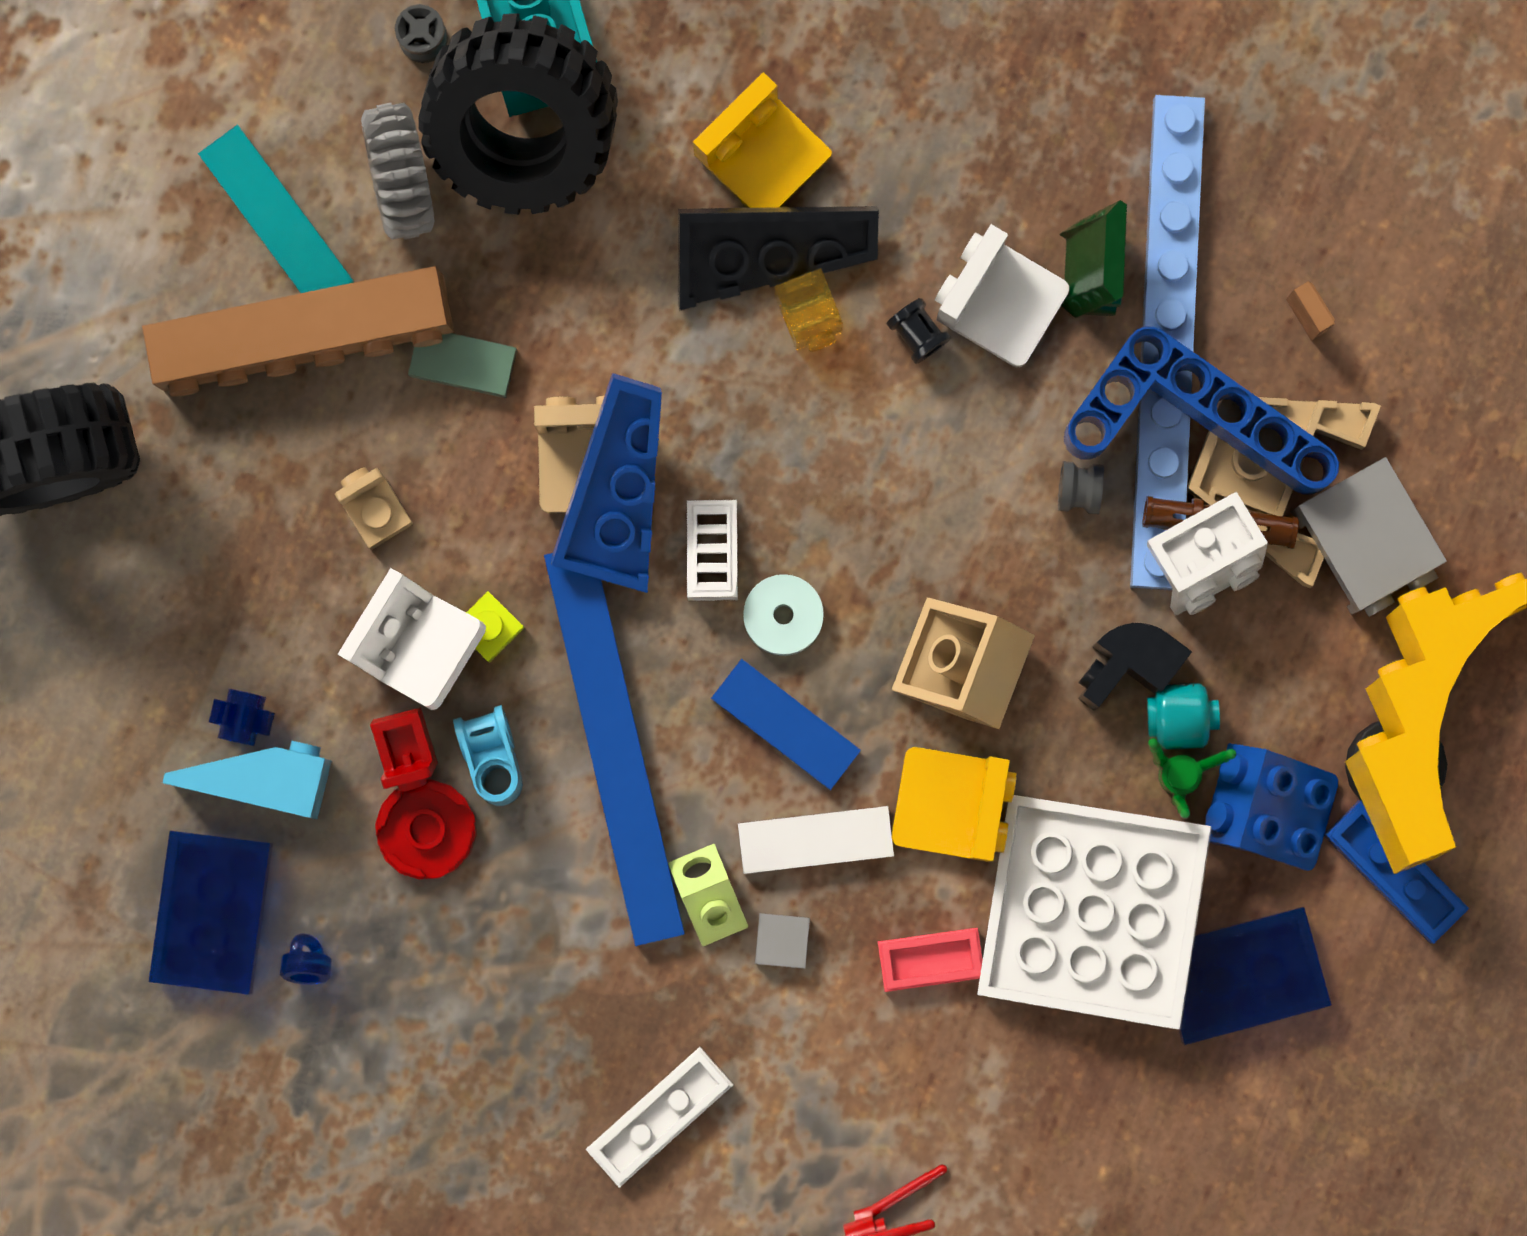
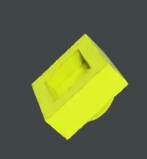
M489 591L466 612L483 622L486 626V631L475 649L489 663L525 628Z

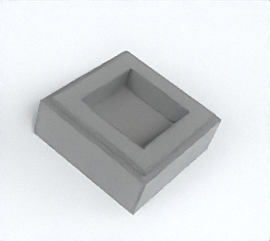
M759 913L755 964L805 969L810 918Z

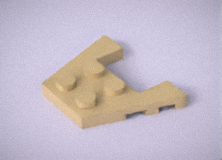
M1258 397L1312 436L1316 432L1360 450L1366 447L1381 405L1366 402L1352 404L1325 400L1312 402ZM1223 399L1220 401L1217 412L1222 420L1228 423L1240 421L1241 410L1239 406L1231 400ZM1270 428L1260 430V445L1269 452L1280 451L1282 448L1281 436ZM1210 431L1207 434L1187 487V492L1197 499H1203L1204 505L1211 506L1237 492L1249 511L1277 516L1284 515L1293 491L1289 486ZM1303 458L1300 463V470L1305 458ZM1257 525L1260 531L1267 530L1266 526ZM1300 533L1297 534L1294 549L1287 548L1286 546L1267 545L1265 553L1270 560L1307 588L1313 587L1324 559L1314 539Z

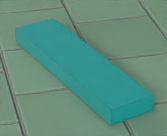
M238 124L198 153L300 293L354 283L346 269Z

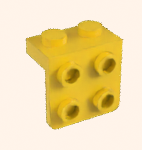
M920 747L908 749L904 757L892 829L893 843L904 848L986 862L993 861L994 853H1004L1008 823L1000 822L1003 802L1012 803L1017 773L1008 771L1010 760L996 757L984 759Z

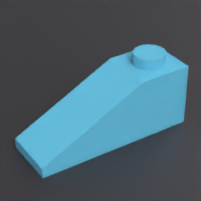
M291 741L289 750L273 747L164 774L162 783L318 819L332 761L319 757L321 747Z

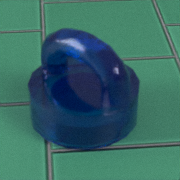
M300 933L292 939L290 952L281 956L280 976L284 980L296 984L313 985L325 983L331 978L332 958L324 955L322 945L314 936ZM303 946L309 948L310 952L303 951Z

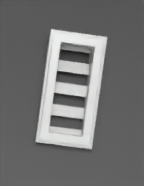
M737 500L687 501L688 601L738 600ZM697 515H727V524L697 525ZM727 534V543L698 544L697 535ZM698 554H727V563H698ZM698 573H727V582H698Z

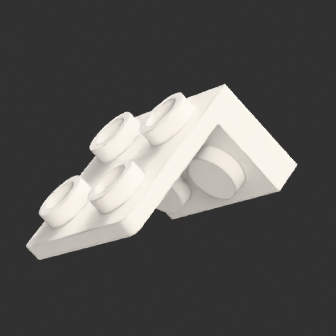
M1237 492L1147 541L1148 549L1173 589L1170 608L1175 616L1186 610L1190 615H1194L1212 605L1216 601L1214 595L1229 586L1232 587L1233 591H1237L1254 582L1260 576L1257 571L1263 566L1268 542Z

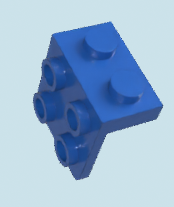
M1228 743L1226 750H1235L1236 757L1220 765L1217 785L1211 806L1206 814L1205 825L1212 827L1210 843L1249 851L1302 870H1312L1317 863L1338 788L1337 776L1267 749Z

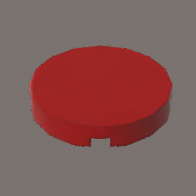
M429 779L427 784L413 790L399 791L398 788L395 789L381 805L375 823L377 843L385 861L400 874L419 880L442 878L457 870L470 856L477 836L475 814L467 799L454 787Z

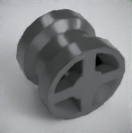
M421 4L409 6L396 19L394 29L397 41L404 54L411 60L420 63L432 62L441 48L447 45L448 37L443 20L438 12L430 6ZM416 39H417V40H423V39L425 40L424 42H418V41H417V42L414 44V41H415Z
M1063 461L1059 480L1058 511L1069 512L1073 507L1084 508L1088 514H1099L1103 494L1104 466L1092 464L1089 468H1078L1074 462Z

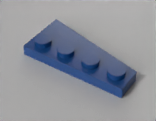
M612 373L551 557L552 566L648 593L655 470L662 398L660 387Z

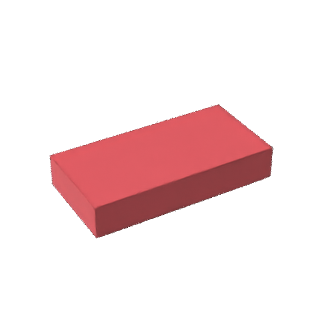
M978 928L877 941L884 992L980 979L983 959Z

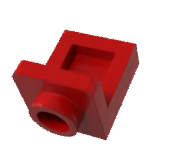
M421 707L373 719L370 727L384 769L381 777L383 789L398 786L399 791H409L427 784V778L432 776L438 761Z

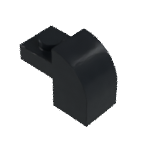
M1129 623L1118 626L1106 633L1092 646L1108 660L1103 664L1096 659L1078 682L1086 688L1078 699L1091 709L1096 710L1125 673L1129 674L1155 694L1156 691L1162 692L1192 651L1156 626L1145 623Z

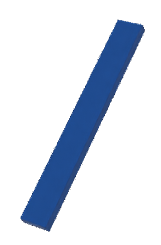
M553 553L545 554L546 567L635 946L685 935L602 580L552 566L551 557Z

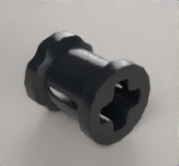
M918 298L905 306L886 323L891 330L898 331L912 350L911 359L915 364L930 357L951 339L948 332H941L924 309L926 303L922 298Z

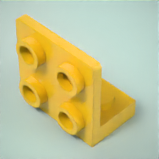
M764 72L693 141L694 156L747 208L782 207L832 157L831 149L778 99V85Z

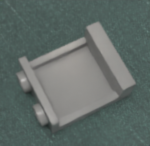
M1386 457L1291 511L1293 517H1298L1300 529L1305 526L1307 527L1349 599L1350 605L1347 608L1351 615L1362 609L1366 611L1368 617L1395 603L1390 593L1406 584L1411 591L1429 584L1439 578L1434 569L1447 562Z

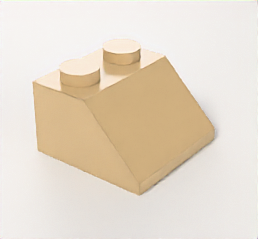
M927 597L891 690L963 719L999 729L1035 635L999 616Z

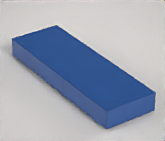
M742 658L711 697V700L829 790L834 787L861 751Z
M1358 800L1324 834V837L1430 944H1434L1469 909L1425 863L1397 874L1393 873L1362 800Z

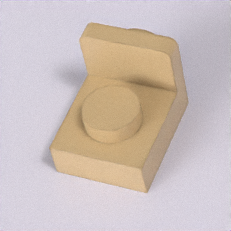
M363 467L349 474L340 482L343 488L337 491L335 496L345 508L370 550L414 525L385 476L378 468L369 472L366 467Z

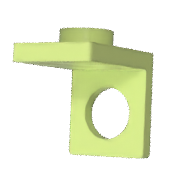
M715 844L668 863L702 946L748 928ZM695 864H711L709 871L700 877L688 878L685 876L686 871Z

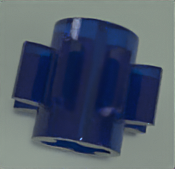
M229 689L226 701L214 699L208 722L220 725L217 738L255 746L257 734L270 736L275 713L263 710L266 697Z

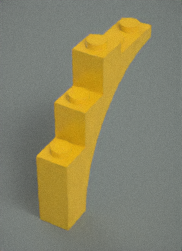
M1522 572L1498 581L1494 584L1495 591L1482 596L1478 589H1474L1451 599L1446 587L1429 594L1426 587H1421L1400 596L1397 599L1400 605L1386 616L1404 659L1392 662L1378 669L1379 678L1366 688L1384 732L1359 741L1357 743L1359 751L1347 759L1345 763L1394 874L1438 858L1456 847L1443 809L1438 775L1440 727L1450 691L1466 659L1492 628L1502 620L1527 608V579H1525Z

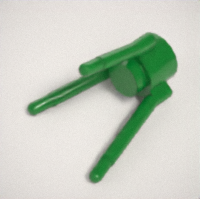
M1151 738L1148 741L1149 749L1154 757L1153 762L1160 768L1158 775L1160 785L1167 793L1172 795V804L1184 819L1190 816L1189 807L1185 800L1186 794L1192 793L1199 787L1202 780V772L1236 757V751L1229 749L1198 762L1187 755H1177L1168 758L1165 756L1157 739Z

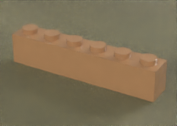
M436 266L142 326L152 384L164 392L169 391L170 396L194 394L200 391V384L218 381V386L221 387L240 385L248 381L247 375L265 371L268 377L289 375L297 371L296 365L314 361L317 367L334 366L345 362L344 355L364 352L365 357L383 356L394 352L393 345L412 342L413 347L432 346L443 341L442 335L454 333L444 275Z

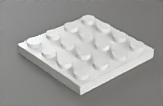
M1014 795L1012 803L1008 802L1005 822L1008 823V833L1004 853H1000L977 995L1180 1030L1212 827Z

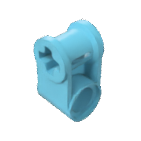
M495 706L493 713L464 721L461 717L453 719L458 743L464 760L467 762L477 793L488 803L496 806H504L514 802L521 793L523 781L514 752L515 746L503 706ZM502 768L508 770L511 775L509 788L502 794L493 795L488 793L485 786L487 775L495 769Z

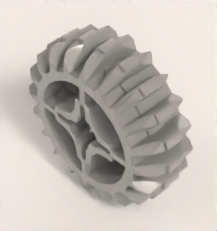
M405 103L376 105L377 108L364 110L361 124L383 229L391 240L403 237L404 240L419 237L420 234L431 232L435 220L426 168L413 114Z

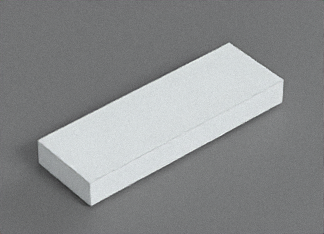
M888 806L738 823L744 874L894 857Z
M699 1047L588 1146L586 1150L620 1188L734 1084L706 1052Z

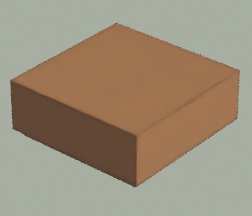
M1308 281L1297 287L1286 298L1311 341L1325 334L1335 324L1334 317L1312 282Z

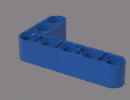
M1145 326L1137 329L1129 337L1076 411L1064 432L1065 446L1074 457L1081 460L1096 458L1105 451L1148 389H1151L1298 493L1312 495L1322 491L1335 480L1339 471V462L1336 454L1328 446L1166 332L1156 327ZM1140 342L1153 344L1159 353L1158 362L1154 364L1140 362L1134 354V345ZM1180 371L1194 373L1200 382L1199 392L1189 394L1181 391L1175 382L1176 373ZM1111 382L1124 384L1130 393L1129 403L1124 405L1111 403L1105 395V386ZM1223 399L1234 401L1241 410L1240 421L1228 423L1222 420L1217 412L1218 401ZM1083 422H1090L1096 425L1101 432V442L1095 446L1082 444L1075 434L1076 426ZM1264 428L1275 430L1282 439L1281 450L1278 452L1265 450L1259 442L1260 430ZM1312 457L1321 463L1323 467L1321 481H1310L1302 475L1300 463L1303 458Z

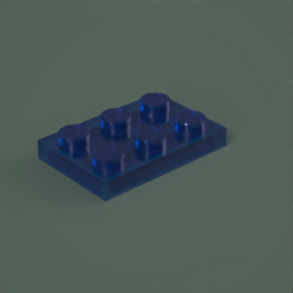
M177 831L169 832L149 982L248 995L253 993L273 843Z
M1299 907L1195 935L1181 1029H1178L1183 1045L1332 1006L1305 908Z

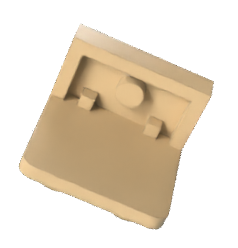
M604 396L596 397V404L576 405V398L550 397L546 399V405L534 406V426L538 432L539 499L540 507L544 512H567Z

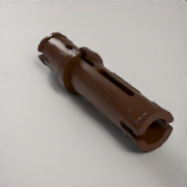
M1147 496L1142 527L1168 530L1184 521L1183 519L1174 518L1173 514L1193 516L1210 505H1204V500L1193 498L1191 503ZM1249 511L1257 525L1267 527L1266 531L1261 532L1268 545L1286 546L1287 548L1294 549L1298 534V517L1290 518Z

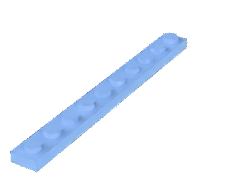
M1155 95L1152 114L1142 328L1148 326L1161 329L1193 351L1205 98ZM1142 342L1141 362L1144 364L1157 363L1159 360L1157 348L1149 342ZM1177 372L1175 375L1177 387L1181 391L1191 394L1192 372ZM1148 389L1139 402L1130 588L1173 590L1147 547L1148 540L1166 530L1153 527L1144 528L1142 527V520L1147 496L1164 500L1187 501L1190 417L1151 389ZM1173 514V517L1176 519L1186 520V515Z

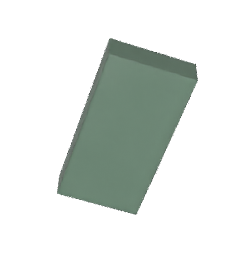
M453 333L442 335L443 341L439 344L427 347H414L408 372L410 377L507 398L517 355L516 347Z

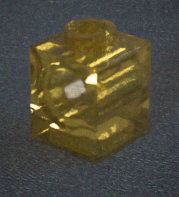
M821 268L774 286L775 299L796 350L807 346L809 352H815L837 342L835 335L842 333L843 322Z

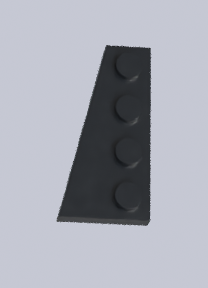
M876 206L678 209L679 311L696 307L697 303L716 298L723 300L741 295L740 292L769 285V287L789 283V279L812 273L819 275L877 260L879 210Z

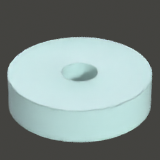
M792 575L771 576L759 582L749 593L743 611L744 625L750 639L763 651L778 656L794 655L807 649L818 637L823 624V605L818 593L805 580ZM781 606L788 607L793 612V619L787 624H779L774 619L775 610Z

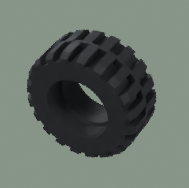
M503 14L500 22L494 23L492 17L475 21L472 32L469 28H462L451 37L449 45L441 48L430 71L421 102L418 129L423 134L421 144L424 153L429 159L434 158L432 168L442 180L450 178L453 181L451 189L464 198L468 194L475 197L477 205L489 210L494 205L505 208L504 213L519 215L521 209H531L532 214L549 212L550 204L553 203L558 208L564 207L575 201L576 192L579 195L584 194L595 184L596 175L603 172L608 160L618 104L617 90L611 84L612 74L604 61L596 62L598 51L587 40L579 43L574 39L575 31L563 24L560 25L559 29L547 25V18L533 15L532 21L520 20V14ZM515 91L538 98L553 109L560 118L563 127L554 133L538 138L511 136L488 123L478 111L475 102L486 95L496 92Z
M96 383L61 385L57 388L33 390V392L21 395L15 394L0 400V516L52 507L63 502L67 503L78 500L87 495H94L104 491V489L122 484L124 480L131 479L137 473L140 456L124 396L114 386L104 383L100 385Z

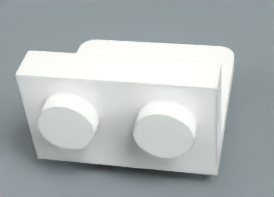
M991 224L984 236L975 232L960 257L967 264L958 279L949 275L935 298V301L941 304L936 320L1012 366L1022 367L1030 358L1068 295L1069 285L1062 278L1006 246L1005 242L1008 234Z
M390 568L338 655L428 709L435 710L441 706L486 631V626L477 618L432 595L403 574Z

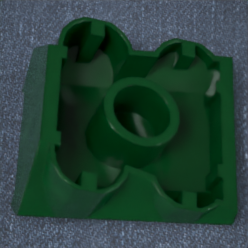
M1121 200L1078 221L1059 234L1066 239L1065 281L1069 285L1068 295L1061 307L1075 318L1082 315L1115 316L1117 307L1121 305L1124 291L1127 204Z

